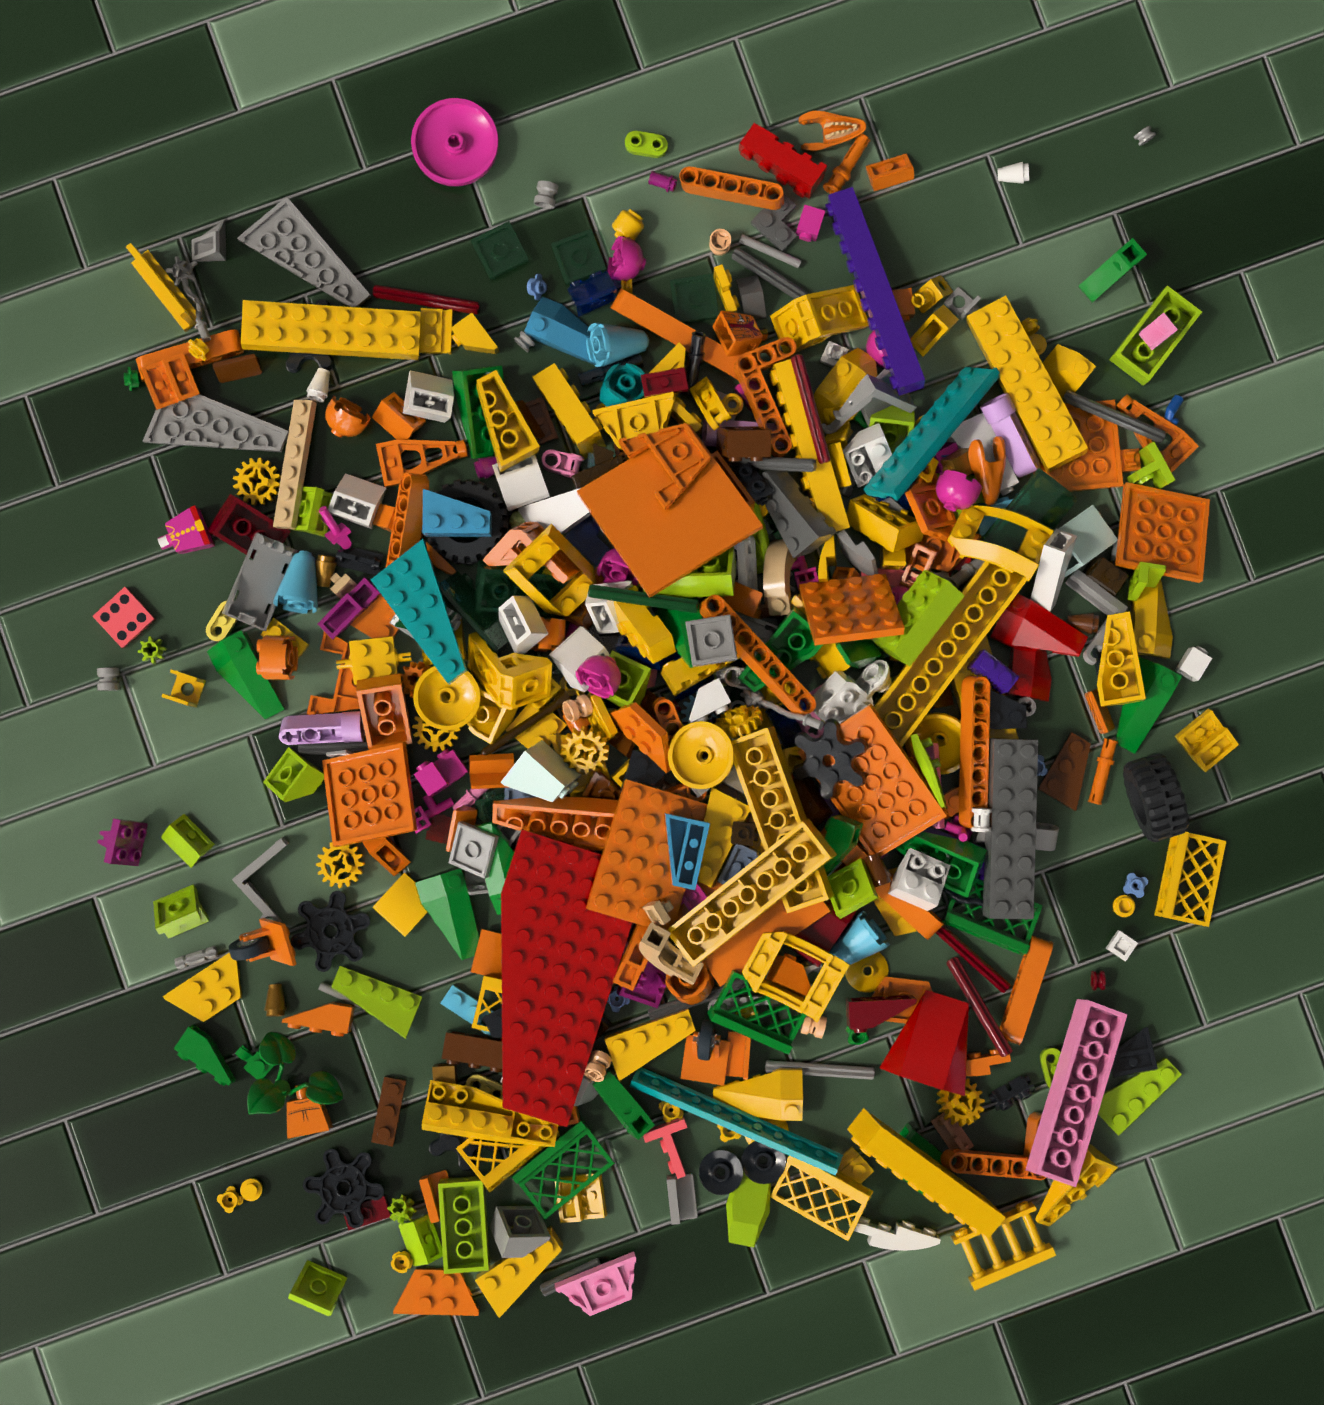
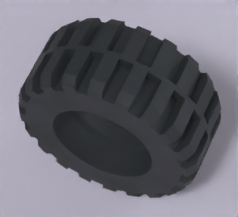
M459 479L455 480L453 484H445L442 486V490L435 493L464 503H474L482 509L491 512L492 537H480L470 543H462L452 537H428V541L448 561L450 560L459 565L466 564L467 566L478 562L481 564L484 562L485 556L508 532L509 518L507 509L497 493L480 481L477 483L471 479H466V481Z
M1154 753L1127 762L1123 767L1124 785L1135 819L1144 836L1151 842H1159L1184 834L1189 827L1188 808L1180 782L1167 758L1162 754Z

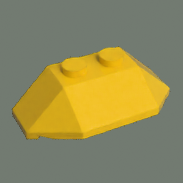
M856 348L841 356L816 389L814 399L821 424L825 423L827 425L823 408L840 404L844 405L854 389L867 374L875 378L878 376L876 361L860 348ZM831 412L830 417L832 420H835L836 418L833 412ZM857 413L850 417L849 421L853 420Z

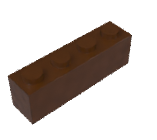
M448 1030L445 1035L442 1059H446V1063L452 1065H459L460 1062L468 1063V1067L481 1069V1066L490 1067V1071L502 1072V1039Z

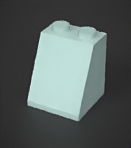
M1091 505L1059 528V530L1077 536L1065 577L1118 541L1114 532L1109 528L1094 505Z
M541 740L524 751L500 783L553 802L559 797L563 799L568 793H571L578 786L577 780L581 774L574 768L570 769L569 763L564 762L559 754Z

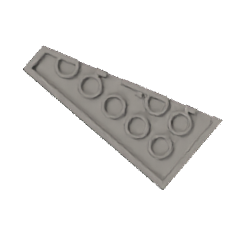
M288 197L284 198L237 238L240 242L348 307L359 308L371 298L368 291Z
M199 394L156 410L143 442L282 452L289 431Z

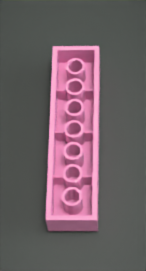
M1077 999L1025 1170L1073 1187L1077 1186L1127 1014L1089 1000Z

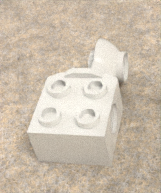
M884 660L872 662L864 669L856 681L847 676L843 671H835L813 695L816 700V708L813 712L824 722L827 719L833 718L840 724L870 703L873 705V694L875 692H884L892 682L887 662Z

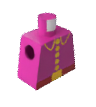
M195 505L166 522L165 526L168 534L158 538L162 550L174 546L175 551L179 554L215 546L210 532L207 531L208 527L201 510Z

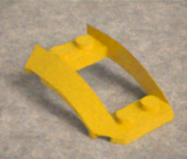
M972 505L970 508L961 510L947 541L952 548L955 546L960 553L959 557L962 559L970 557L983 560L1011 573L1015 571L1025 576V580L1029 581L1039 565L1043 546L1054 530L1012 510L993 506ZM984 516L1000 518L1028 529L1017 553L999 545L973 540Z
M552 523L503 570L544 612L565 617L569 616L587 598L589 586L596 584L594 567ZM561 549L581 571L549 601L528 579Z
M768 932L762 934L742 973L755 993L758 992L775 999L801 1014L803 1013L811 1017L818 1023L850 964L822 948L789 933ZM783 944L824 963L806 998L764 979Z

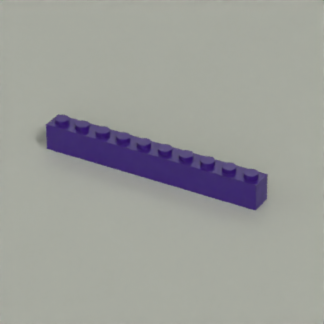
M850 187L829 194L828 203L825 204L826 212L834 220V223H832L833 231L841 239L839 246L842 254L847 255L846 265L849 273L854 274L855 280H853L856 292L861 293L862 299H860L862 309L864 312L867 311L870 317L867 319L871 331H875L877 336L875 338L878 351L882 350L883 352L882 362L885 370L889 369L891 377H889L891 387L893 390H897L899 396L924 388L925 377L854 188Z

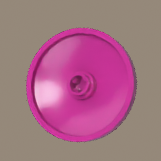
M449 98L435 102L421 113L412 130L411 147L416 163L430 179L446 186H464L479 180L490 170L497 157L499 140L492 118L481 106L466 99Z

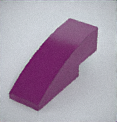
M364 577L350 593H347L320 620L318 625L332 640L335 639L381 593L369 578Z

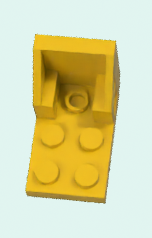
M854 285L803 295L770 315L778 339L789 337L795 341L797 346L795 353L823 342L832 335L859 330L869 326L866 313L862 309L860 297ZM781 345L783 353H790V349L786 345Z
M678 343L649 373L683 368L685 364V347ZM681 392L675 393L676 398L671 416L679 424L689 423L699 436L702 433V420L694 412L690 414L685 409L686 405L677 397Z
M477 632L469 634L468 668L499 707L513 710L550 696L552 662L548 658L518 653L498 658L497 654L488 647L486 640L482 639Z

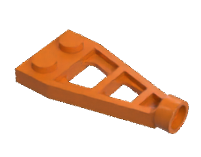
M1129 394L1125 395L1116 404V408L1121 413L1137 419L1140 415L1147 416L1154 422L1153 427L1165 431L1172 437L1171 443L1164 450L1160 451L1171 473L1199 447L1184 430L1136 400H1133ZM1131 405L1132 408L1127 410L1126 407ZM1133 432L1142 448L1152 443L1151 439Z
M397 439L376 444L384 486L386 488L399 485L401 476L406 472L425 475L453 460L468 457L465 440L455 442ZM454 447L457 448V453H454ZM428 448H440L443 456L441 459L429 463L426 459L425 450ZM406 450L418 451L421 456V463L413 469L406 470L403 465L402 452Z

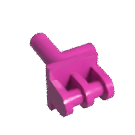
M326 506L319 509L322 516L321 520L330 528V531L324 534L325 537L332 544L338 543L343 549L350 548L351 541L347 535L351 533V530L343 523L337 525Z
M805 556L797 557L791 570L799 568L798 572H794V580L799 591V584L819 582L816 567L808 569Z
M424 796L423 800L428 810L424 812L421 806L415 809V813L418 812L420 815L419 818L416 816L417 831L415 833L417 834L431 826L428 819L454 805L452 799L448 798L436 805L432 796ZM422 820L425 825L422 826L419 821Z
M958 814L952 817L951 822L947 821L944 830L948 831L949 835L959 838L961 842H969L973 832L970 828H965L960 824Z

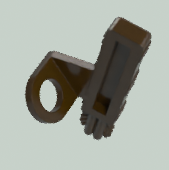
M593 443L595 466L571 476L576 489L584 487L629 460L626 454L623 458L621 455L613 457V451Z

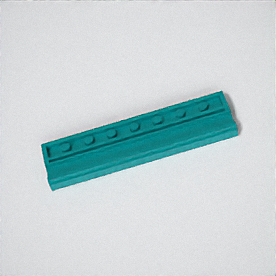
M973 367L962 369L955 380L947 386L940 398L934 402L930 410L922 416L915 428L909 432L905 440L895 449L890 458L883 463L875 476L870 479L864 488L866 494L880 498L890 496L898 501L1000 377L998 369L995 367L993 369Z

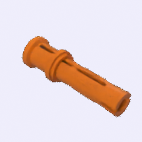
M864 134L857 136L843 161L832 170L833 175L828 183H824L823 188L827 193L832 194L840 191L845 182L850 180V173L870 143L869 137Z

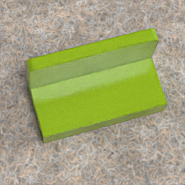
M1140 562L1129 580L1128 600L1137 601L1145 587L1155 588L1165 573L1166 566Z
M185 814L172 822L161 836L190 868L195 866L198 860L215 845Z
M424 1214L413 1221L404 1222L403 1225L399 1224L405 1246L411 1255L410 1258L413 1260V1266L427 1265L443 1257L434 1223L431 1224L428 1214Z

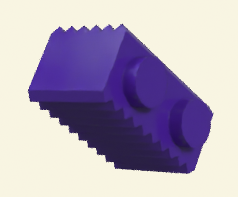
M985 649L979 651L967 666V670H971V673L974 672V675L986 677L992 689H995V692H999V694L1009 692L1019 678L1016 673Z

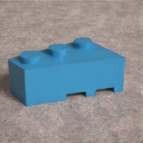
M423 489L422 533L425 537H492V514L490 511Z
M665 813L672 885L695 890L710 823Z

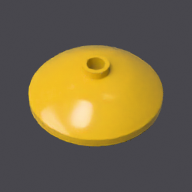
M433 666L426 670L418 679L414 688L413 700L416 711L424 722L437 729L453 730L464 726L474 717L480 704V690L475 678L468 671L453 683L448 684L437 668ZM444 692L450 693L448 700L442 699Z
M945 713L926 714L911 735L917 733L921 740L930 737L932 743H938L941 775L960 769L961 721ZM941 735L944 739H938L937 736ZM910 736L905 742L907 754L914 756Z
M699 721L687 724L674 735L669 745L668 762L674 776L688 787L694 789L712 788L726 779L733 767L734 747L732 741L722 728L713 723ZM704 752L708 753V758L706 760L702 758V754Z

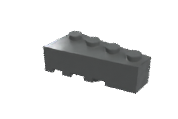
M769 470L761 475L774 490L773 493L767 495L768 502L765 506L793 558L811 554L837 533L833 527H829L824 520L826 518L822 513H817L811 506L812 501L809 497L802 495L799 491L800 486L787 471Z

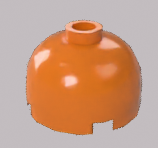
M336 396L332 397L325 411L326 421L332 428L331 432L341 438L343 435L347 437L359 435L366 428L371 418L368 414L365 416L361 414L362 408L342 397L338 401Z

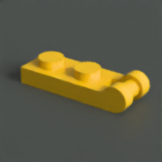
M707 376L689 389L705 419L714 431L720 427L719 424L723 421H728L732 418Z

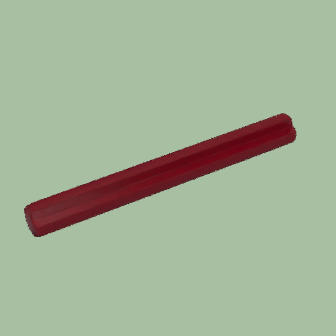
M375 285L373 288V296L375 298L446 310L452 309L453 311L473 313L475 315L478 314L480 304L475 301Z
M796 355L791 358L817 459L820 464L829 462L831 458L804 358L802 355Z
M945 925L936 932L942 940L999 991L1005 993L1010 988L1009 982Z
M958 957L951 958L946 964L1000 1056L1005 1057L1011 1054L1012 1048Z

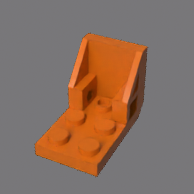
M524 522L510 529L485 556L483 561L488 566L509 565L545 529L538 522ZM561 549L543 565L551 571V575L555 580L563 584L574 578L581 571Z

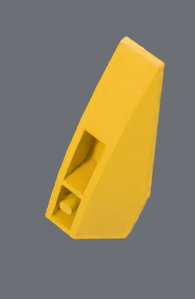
M430 1080L422 1119V1130L488 1141L555 1147L558 1124L502 1107V1099L475 1087Z

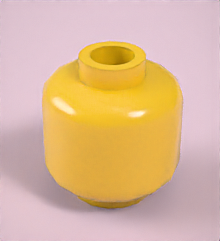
M632 209L628 211L622 210L612 224V228L616 231L614 236L636 240L644 228V223L642 222L644 218Z

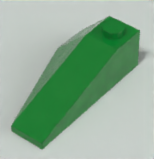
M502 365L452 371L454 391L471 459L493 456L494 453L476 383L478 379L497 370L504 383Z
M681 597L698 600L697 597ZM699 603L696 613L658 608L654 612L655 616L658 615L672 634L678 654L690 668H693L685 622L702 619L699 612Z
M795 606L764 643L788 670H792L798 664L813 657L823 646L814 645L807 617ZM757 652V654L755 655V658H756L758 661H760V660H761V656H760V654ZM748 665L738 676V679L754 692L766 686ZM770 668L771 676L776 677L775 670Z
M241 630L221 640L207 651L216 671L265 720L285 710L271 680H265L262 675H258L256 672L259 656L247 632Z
M871 639L836 643V647L847 665L863 671L872 662L886 657L883 650Z
M1139 656L1146 699L1122 705L1115 741H1118L1117 745L1133 754L1138 750L1182 676L1170 669Z
M489 822L476 825V827L499 836L489 877L485 881L496 913L501 915V891L514 851L509 846L510 842L494 823Z
M923 831L895 848L904 856L908 849L912 848L950 865L944 887L967 898L970 895L987 853L986 849L968 841L961 842L959 839Z
M461 868L415 882L421 905L427 910L436 926L440 928L459 958L464 960L475 956L479 935Z

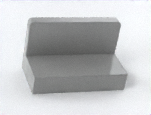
M686 1174V1176L677 1179L676 1175L666 1176L671 1225L680 1224V1220L697 1218L693 1174Z

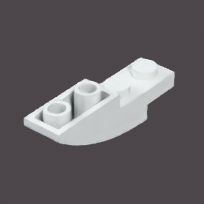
M861 1216L854 1230L869 1235L867 1239L869 1245L889 1250H919L938 1245L941 1241L940 1237L936 1235L935 1230L926 1227L921 1230L915 1228V1224L908 1221L896 1222L894 1230H891L892 1227L888 1224L879 1222L876 1225L870 1223V1219Z

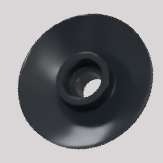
M753 1141L746 1147L741 1160L746 1176L759 1184H769L776 1181L783 1174L786 1166L784 1153L757 1141ZM765 1156L767 1162L761 1164L759 1162L760 1157Z
M727 1150L712 1151L700 1163V1181L704 1188L713 1194H729L736 1190L742 1181V1164L736 1155ZM720 1167L724 1168L725 1174L719 1175L717 1169Z

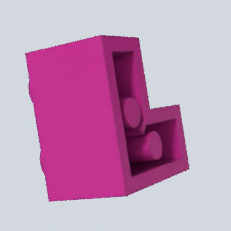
M446 749L437 755V761L431 763L426 761L416 768L418 772L414 776L428 796H435L469 773V770L455 750L449 751Z

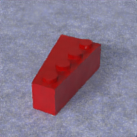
M754 123L739 143L741 156L748 161L752 159L758 163V167L766 173L771 172L781 184H788L794 188L793 191L802 198L805 196L810 199L824 179L827 165L823 162L817 165L812 160L811 155L805 152L800 155L797 153L794 145L788 142H778V136Z

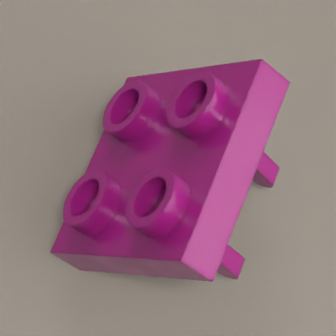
M113 818L111 831H100L99 834L104 836V839L97 841L98 844L107 848L104 862L139 866L148 823Z
M648 961L644 971L641 972L634 990L631 991L619 985L616 993L658 1008L666 989V973Z

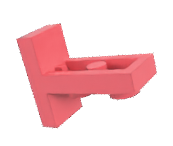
M684 1116L680 1119L677 1118L652 1127L643 1135L645 1143L663 1138V1140H660L664 1153L668 1152L670 1161L667 1163L671 1174L675 1173L677 1179L686 1176V1172L672 1133L687 1128Z

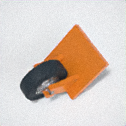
M259 919L261 928L241 934L239 936L240 939L232 942L228 947L233 960H249V962L270 956L271 960L291 966L297 965L295 960L296 953L290 943L288 927L284 923L270 919Z
M703 1020L700 1032L694 1031L693 1035L686 1037L680 1079L724 1086L730 1041L721 1040V1035H715L716 1024L711 1020Z

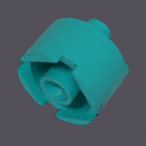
M629 363L612 366L608 370L601 386L600 401L608 407L643 399L644 392L641 375L645 373L639 367Z

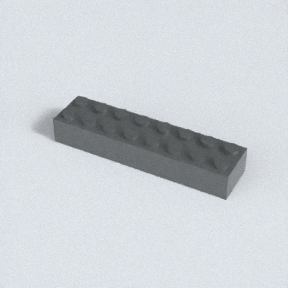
M989 738L988 808L992 809L989 823L992 831L985 832V849L987 853L984 859L983 916L989 919H1034L1038 740Z

